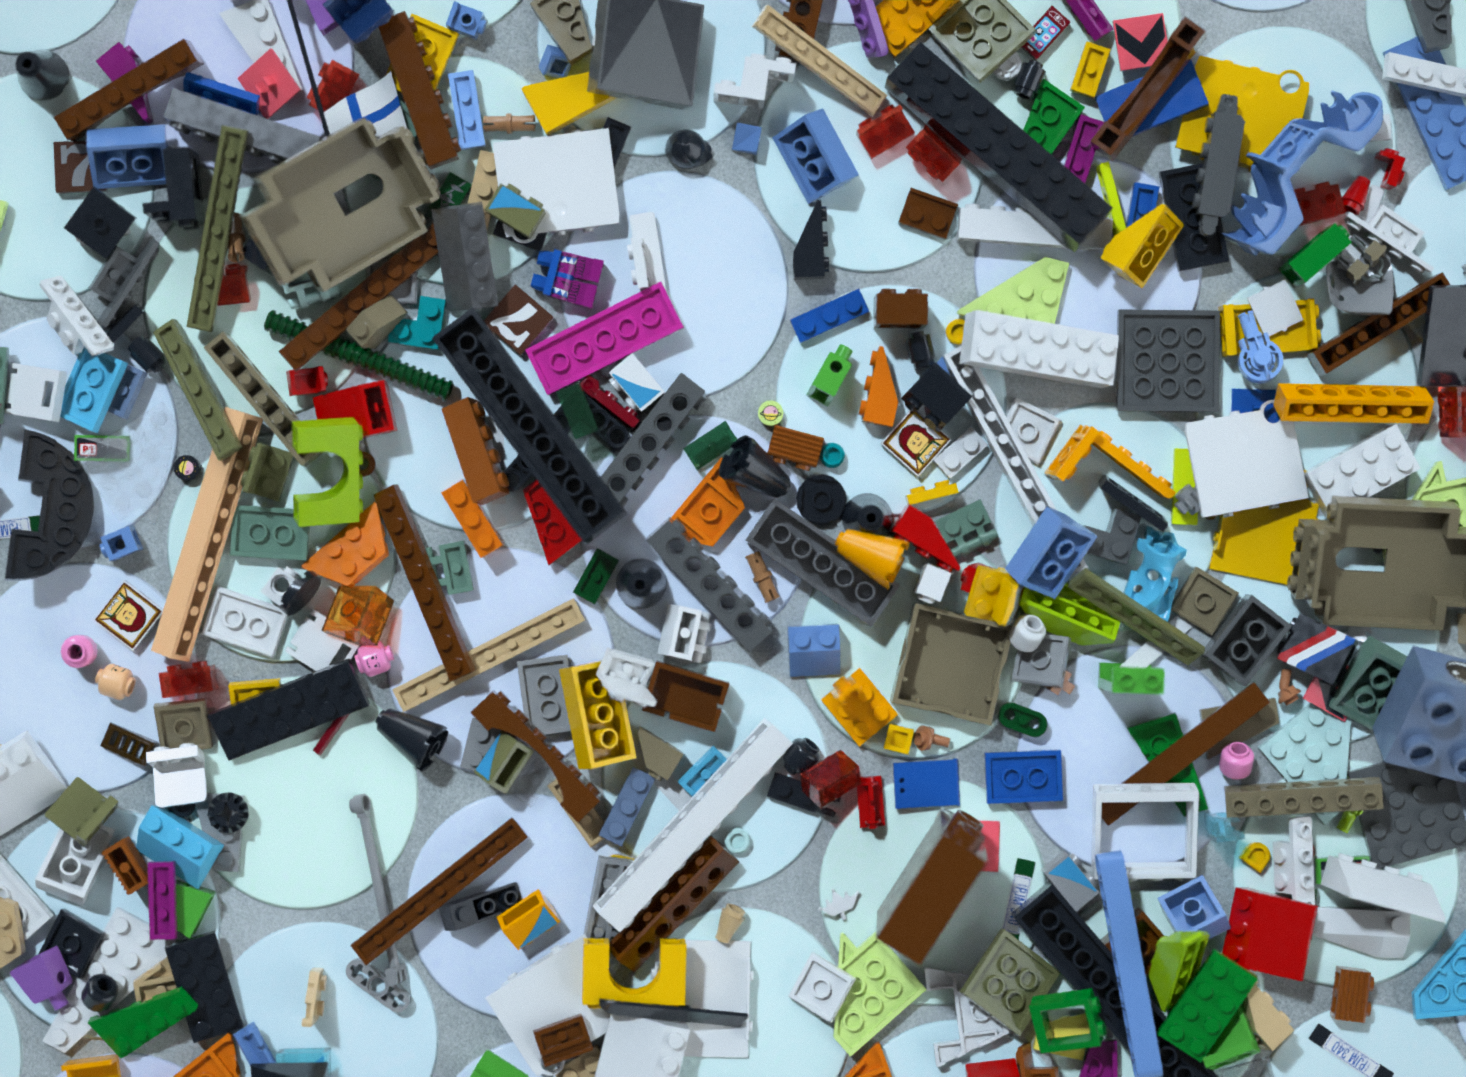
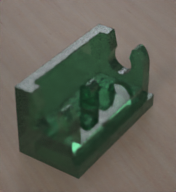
M724 421L684 447L683 450L696 470H699L731 449L730 446L737 440V437L730 429L728 423Z

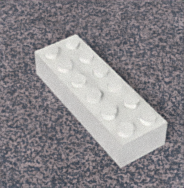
M975 310L965 315L959 364L1104 388L1113 386L1119 335Z

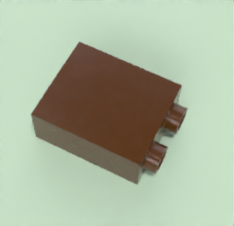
M959 809L953 818L941 811L877 910L876 939L920 966L987 864L985 837L980 833L984 825L978 819Z

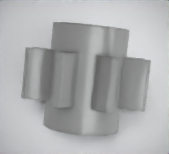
M1187 484L1176 493L1175 497L1178 502L1174 505L1181 513L1185 514L1188 511L1191 515H1194L1200 510L1196 486L1192 487L1190 484Z

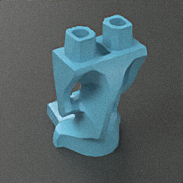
M1147 526L1144 539L1138 538L1137 540L1138 551L1144 554L1143 562L1137 571L1131 570L1123 593L1168 622L1178 586V577L1171 579L1172 571L1178 561L1186 556L1187 549L1178 545L1174 533L1160 532L1151 526ZM1151 570L1158 573V579L1155 581L1150 580L1148 577V573ZM1136 585L1142 586L1140 592L1133 591V588Z

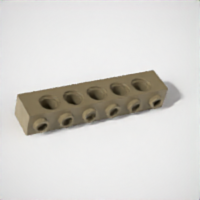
M221 332L203 347L301 466L307 467L324 453L296 452L292 446V421L301 420L228 333Z
M1379 777L1224 786L1227 818L1383 809L1382 783Z

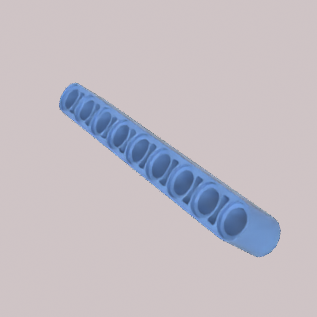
M1121 850L1096 854V870L1134 1076L1161 1077L1163 1076L1161 1058L1123 853Z

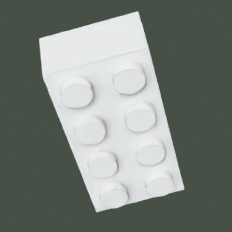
M1397 424L1382 428L1304 472V476L1316 503H1318L1323 516L1327 518V506L1331 504L1332 496L1369 498L1421 468Z

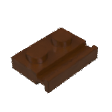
M911 187L898 223L946 240L958 204Z
M581 1013L533 1030L545 1067L594 1050Z

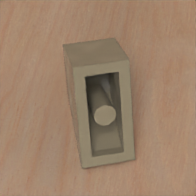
M389 295L363 310L346 330L361 347L376 349L408 312L393 295Z
M641 726L638 730L646 768L650 769L648 774L659 781L663 778L668 781L683 757L684 752Z

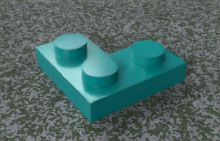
M420 296L417 321L402 319L390 332L388 342L439 350L432 337L442 330L446 299Z

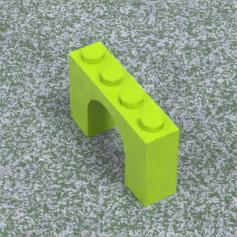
M353 417L292 421V446L297 453L332 452L339 455L343 461L342 476L334 487L320 493L293 495V519L299 527L359 522V513H363V501L359 498V489H363V478L359 474V465L363 464L362 450H359V441L363 439L362 426Z

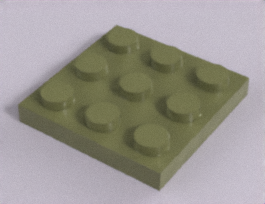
M960 0L928 29L929 33L979 84L1036 34V29L1007 0Z
M1000 929L963 985L960 993L1015 1035L1021 1036L1032 1019L1029 1005L1033 996L1048 994L1061 972L1008 931Z

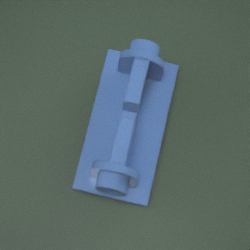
M254 1022L233 1034L250 1066L254 1063H277Z

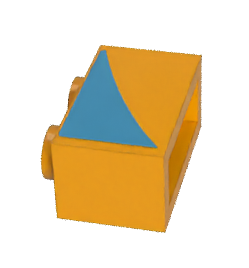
M539 889L497 916L502 932L517 950L530 944L534 939L551 930L560 922L554 907Z

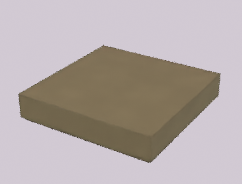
M1195 566L1175 597L1171 611L1213 636L1239 593Z
M206 698L154 704L153 708L160 747L175 749L179 748L181 744L193 743L201 750L213 748L210 722L207 717Z

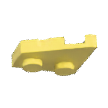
M1086 1012L1075 1016L1060 1017L1053 1021L1049 1020L1054 1038L1090 1033ZM1035 1034L1033 1049L1040 1050ZM1086 1048L1050 1053L1083 1061Z

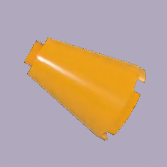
M847 529L845 533L840 532L835 542V546L838 547L837 552L887 589L890 588V582H894L905 559L901 555L904 550L908 551L910 544L904 540Z

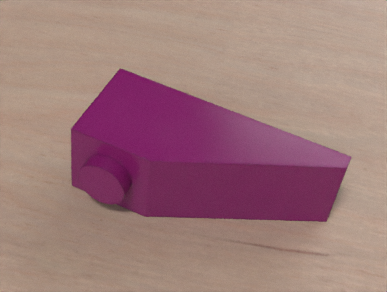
M120 42L96 60V63L111 81L116 80L140 65L135 60L139 56L130 45L125 47ZM147 94L131 103L147 123L153 122Z

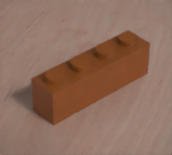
M467 397L441 408L473 503L485 505L510 494L507 487L509 486V480L501 470L499 464L501 457L493 446L491 440L493 439V433L485 423L483 417L485 410L480 402Z

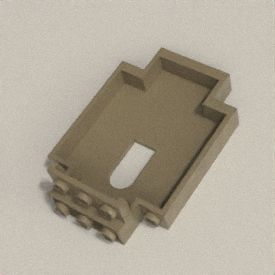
M360 118L253 178L266 202L243 214L240 218L279 285H286L307 272L317 291L325 292L428 231L425 227L427 224L425 217L420 211L417 212L416 208L439 199L441 192L438 188L440 184L435 175L430 174L428 171L425 156L421 151H417L414 145L415 138L408 128L405 129L404 126H399L376 138L375 134L377 132L370 120L367 121L366 118ZM367 174L378 176L383 184L381 195L345 216L333 194Z
M1332 496V502L1327 506V518L1329 520L1299 519L1298 527L1294 528L1293 540L1296 542L1295 551H1292L1290 555V564L1293 566L1292 575L1288 576L1287 588L1295 599L1306 600L1310 607L1314 608L1315 616L1325 625L1444 631L1447 607L1466 608V527H1458L1461 509L1454 502ZM1346 547L1386 549L1383 572L1341 569L1336 564V556L1340 550Z

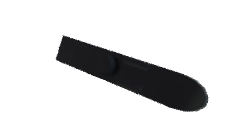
M599 999V1005L604 1011L619 1016L741 1027L748 1017V1013L691 1008L689 1005H679V1007Z

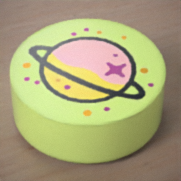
M766 401L761 404L758 410L759 420L766 426L777 425L783 418L781 405L776 401Z

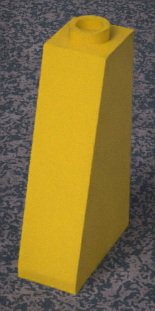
M589 72L531 84L521 88L547 136L617 99V97L587 92Z

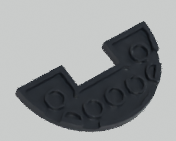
M25 430L18 481L44 484L38 532L11 529L5 581H24L39 578L63 566L83 545L93 519V491L83 465L80 461H74V454L55 439L30 430Z

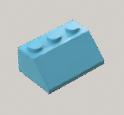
M151 805L138 828L137 850L153 861H175L176 876L196 889L200 888L224 847V844L182 817L175 815L166 807L159 808L158 806Z

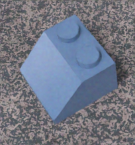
M839 624L787 626L790 677L840 674Z

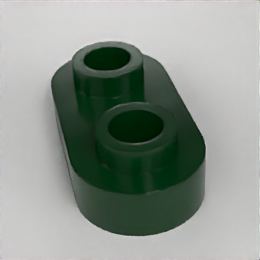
M1013 702L1004 703L998 710V720L1007 728L1032 737L1041 736L1047 729L1046 717L1035 710ZM1008 710L1014 711V717L1012 719L1006 718V712ZM1032 719H1036L1038 721V726L1036 728H1031L1029 726V722Z

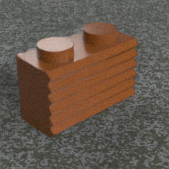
M775 425L767 454L772 456L771 458L776 463L785 465L787 460L795 462V468L810 471L811 467H817L824 438Z
M129 836L102 851V855L108 860L107 864H111L110 868L113 869V873H116L115 877H119L118 881L121 882V886H124L123 890L127 891L126 894L130 895L148 884V866Z
M1336 966L1330 1016L1336 1020L1365 1023L1366 1017H1369L1371 1013V1002L1368 1001L1369 991L1372 992L1374 989V977L1371 976V972L1367 969Z

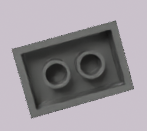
M1245 594L1205 646V652L1201 656L1239 685L1247 686L1292 625L1253 595Z

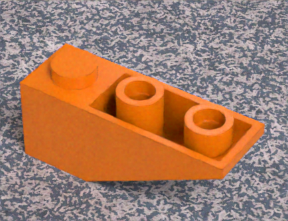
M879 346L877 351H872L869 365L874 366L872 376L867 375L864 390L868 391L866 401L861 400L858 415L863 416L862 422L892 428L898 399L884 347Z

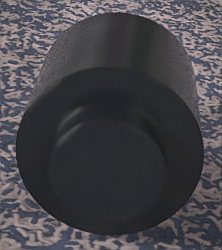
M1034 60L1022 63L1014 83V94L1024 99L1033 100L1034 95L1038 94L1046 71L1042 69L1043 64Z
M924 330L909 334L910 339L905 340L911 364H914L915 369L931 366L936 356L930 334L925 335Z
M141 335L127 348L130 356L147 373L151 371L156 373L165 365L163 361L165 358L164 353L149 338L145 339Z

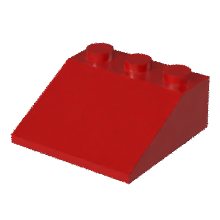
M1236 887L1229 917L1231 928L1226 932L1222 954L1245 969L1303 981L1318 906L1248 887Z

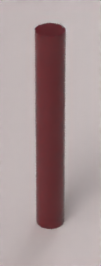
M349 714L332 721L314 747L313 751L320 756L322 755Z

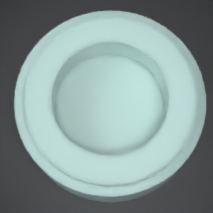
M735 827L726 833L725 845L729 851L742 853L749 847L750 837L745 829Z

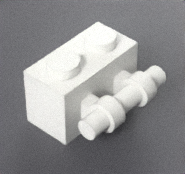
M668 604L657 654L701 663L703 654H706L707 650L705 643L708 631L711 632L712 624H710L712 614L680 605Z

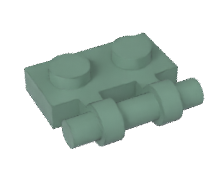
M981 499L934 521L946 544L955 540L958 547L951 549L955 559L960 556L966 557L970 555V551L981 546L985 548L991 545V541L999 538L995 529L986 533L983 528L991 520ZM975 530L978 537L965 543L962 536Z
M464 540L439 545L440 556L434 557L432 547L425 548L437 579L438 575L435 564L442 563L445 578L438 579L440 586H447L448 595L474 590Z

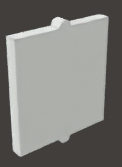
M1282 280L1270 287L1264 286L1262 291L1247 297L1262 333L1268 332L1269 336L1281 330L1286 331L1287 327L1303 320L1286 280Z

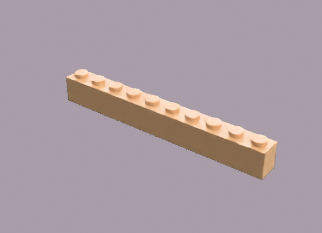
M225 407L224 412L243 448L224 461L218 460L212 449L151 651L160 655L189 662L242 491L241 479L244 472L248 471L249 454L252 447L256 445L263 419Z

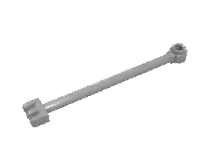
M364 793L355 795L350 799L349 808L360 819L381 921L389 914L369 817L371 815V801L369 796ZM394 943L386 949L390 967L385 969V975L389 986H395L408 978L405 963L399 964L396 944Z

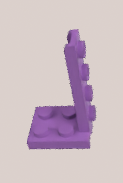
M848 0L866 58L887 55L888 46L874 1Z

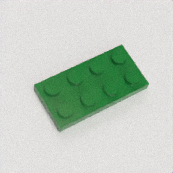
M1213 949L1158 1029L1157 1034L1199 1062H1202L1257 982L1258 977L1221 952Z

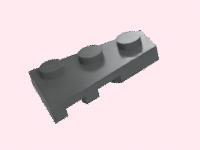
M1406 0L1424 53L1447 49L1452 44L1451 0Z

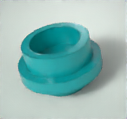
M828 443L821 448L819 457L824 466L835 468L842 464L845 453L839 444Z

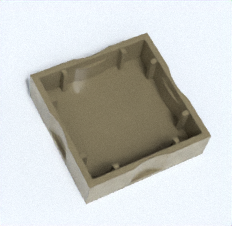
M913 602L890 701L991 726L999 695L1000 675L1007 661L1011 644L1009 634L1012 626H1000L994 621L970 617Z

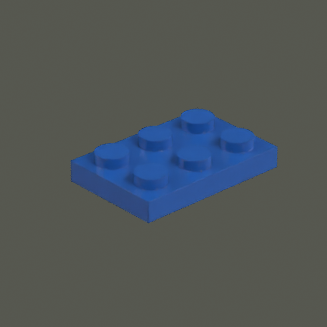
M1060 749L984 752L987 804L1063 801Z

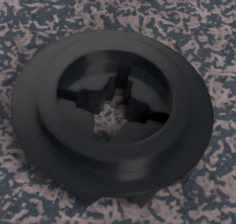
M225 792L217 795L211 801L207 816L211 826L219 832L230 834L240 830L246 824L249 809L241 796L232 792ZM226 802L229 810L238 811V813L230 816L229 824L226 816L218 815V813L225 810Z

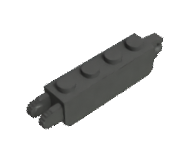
M1222 94L1216 111L1211 114V118L1207 117L1204 132L1208 133L1207 142H1203L1200 152V158H1204L1203 167L1198 169L1196 183H1200L1199 191L1194 194L1192 201L1195 215L1200 216L1198 232L1204 237L1213 235L1218 219L1228 215L1231 209L1245 120L1242 116L1237 115L1238 96Z

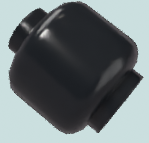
M796 738L783 756L784 768L792 775L796 773L806 775L819 762L820 755L818 752L820 749L809 738Z
M107 974L93 975L81 992L83 1004L94 1012L106 1011L112 1006L119 993L118 984Z

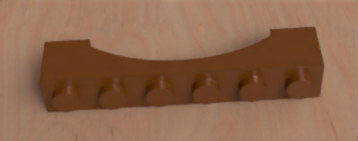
M1187 17L1183 18L1136 88L1091 139L1094 149L1112 162L1115 160L1207 39L1204 29Z
M183 38L56 115L54 119L67 140L77 141L87 135L88 129H96L109 117L135 100L174 79L185 76L187 72L195 70L204 63L192 42Z
M493 690L471 714L488 731L491 728H496L509 732L534 748L547 762L557 778L563 795V801L560 805L579 822L600 802L601 798L598 796L600 791L591 782L586 784L580 778L583 774L575 765L571 764L568 766L562 760L565 757L564 754L555 745L551 748L544 741L547 737L537 727L533 730L526 723L529 719L520 709L515 712L509 705L511 700L502 691L497 693Z

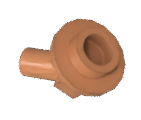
M1282 669L1279 682L1280 692L1277 693L1279 696L1278 703L1284 702L1286 706L1298 700L1297 694L1301 692L1300 689L1295 688L1293 685L1289 686L1292 673L1290 669Z
M919 726L914 733V743L921 751L930 750L932 744L946 748L949 747L951 738L934 734V729L929 726Z

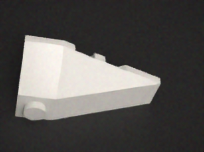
M1318 906L1313 936L1377 958H1403L1410 939V913L1388 907Z

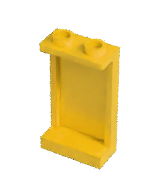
M1314 298L1295 300L1303 320L1287 327L1286 331L1281 330L1269 336L1270 341L1274 342L1282 353L1318 349V344L1321 343V332L1316 327V319L1319 318L1318 304H1315ZM1249 304L1219 306L1222 357L1239 356L1241 350L1238 341L1244 339L1245 336L1238 315L1243 312L1248 314L1247 312L1252 311ZM1256 320L1258 330L1262 333L1259 324Z

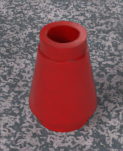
M1363 176L1356 177L1340 199L1342 211L1359 215L1360 211L1364 210L1371 183L1368 178Z

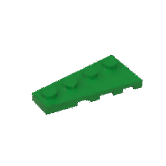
M1043 79L1023 130L1052 155L1085 107Z
M1176 712L1127 727L1148 761H1151L1183 736ZM1193 762L1166 782L1195 783L1199 791L1198 812L1208 809ZM1186 801L1175 802L1185 817Z
M182 987L155 995L150 1000L132 1003L131 1006L121 1010L117 1008L109 1011L106 1015L100 1017L99 1015L93 1016L89 1019L88 1024L122 1059L194 1012L198 1004Z

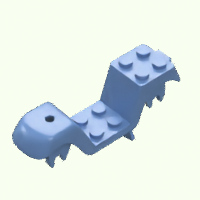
M1332 90L1333 105L1329 107L1326 103L1322 102L1320 104L1324 122L1303 118L1293 119L1261 155L1248 152L1246 156L1254 162L1251 166V175L1256 188L1257 198L1242 193L1241 197L1244 200V206L1238 209V207L1231 205L1232 215L1242 227L1235 231L1222 233L1224 237L1237 242L1244 252L1257 256L1259 252L1267 255H1273L1304 220L1290 178L1299 171L1302 164L1316 151L1323 141L1353 151L1362 150L1382 126L1383 105L1379 96L1369 92H1359L1352 95L1347 101L1342 93Z

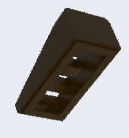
M110 722L100 746L142 766H147L146 752H153L158 742ZM114 731H117L119 734L114 745L110 744ZM125 735L127 736V740L122 749L119 747V745L121 743L123 736ZM132 739L136 740L132 752H129V746ZM142 743L145 745V747L143 749L141 756L137 755V752Z

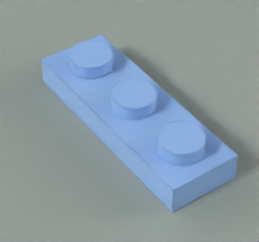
M468 70L448 74L461 150L486 147L474 71Z

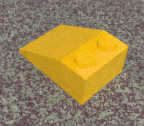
M1161 204L1115 235L1111 242L1105 246L1100 258L1117 275L1142 289L1184 227V224L1166 205Z

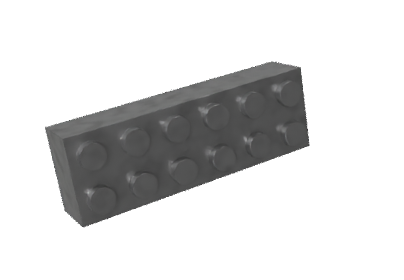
M175 88L172 89L163 118L170 122L169 126L173 127L175 131L187 135L192 131L194 132L193 134L199 136L198 138L213 143L214 139L219 142L222 125L249 130L245 149L247 154L260 159L262 155H265L272 163L277 165L322 140L320 136Z
M775 498L745 539L755 548L871 627L900 587V584L896 581L890 582L889 589L879 585L837 552L838 547L835 546V539Z

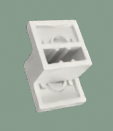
M752 53L751 57L745 56L741 86H736V82L731 80H721V83L715 82L713 101L763 109L768 79L793 83L796 64L791 63L790 59L777 57L776 61L768 60L765 55Z

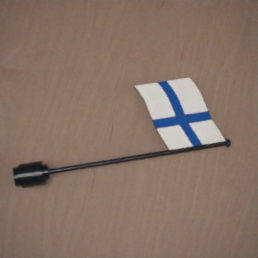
M287 0L325 136L331 135L360 118H366L367 121L370 120L377 132L375 134L376 138L399 126H404L407 129L391 71L375 84L345 97L324 112L292 0Z

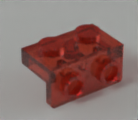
M892 104L880 111L881 116L875 120H872L870 117L858 124L860 129L856 131V136L871 160L915 134L902 112L901 104L897 107H894Z

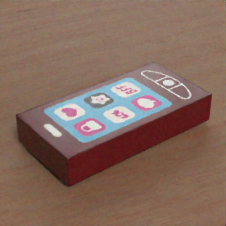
M1052 5L1033 26L1036 29V34L1021 48L1037 61L1071 22Z

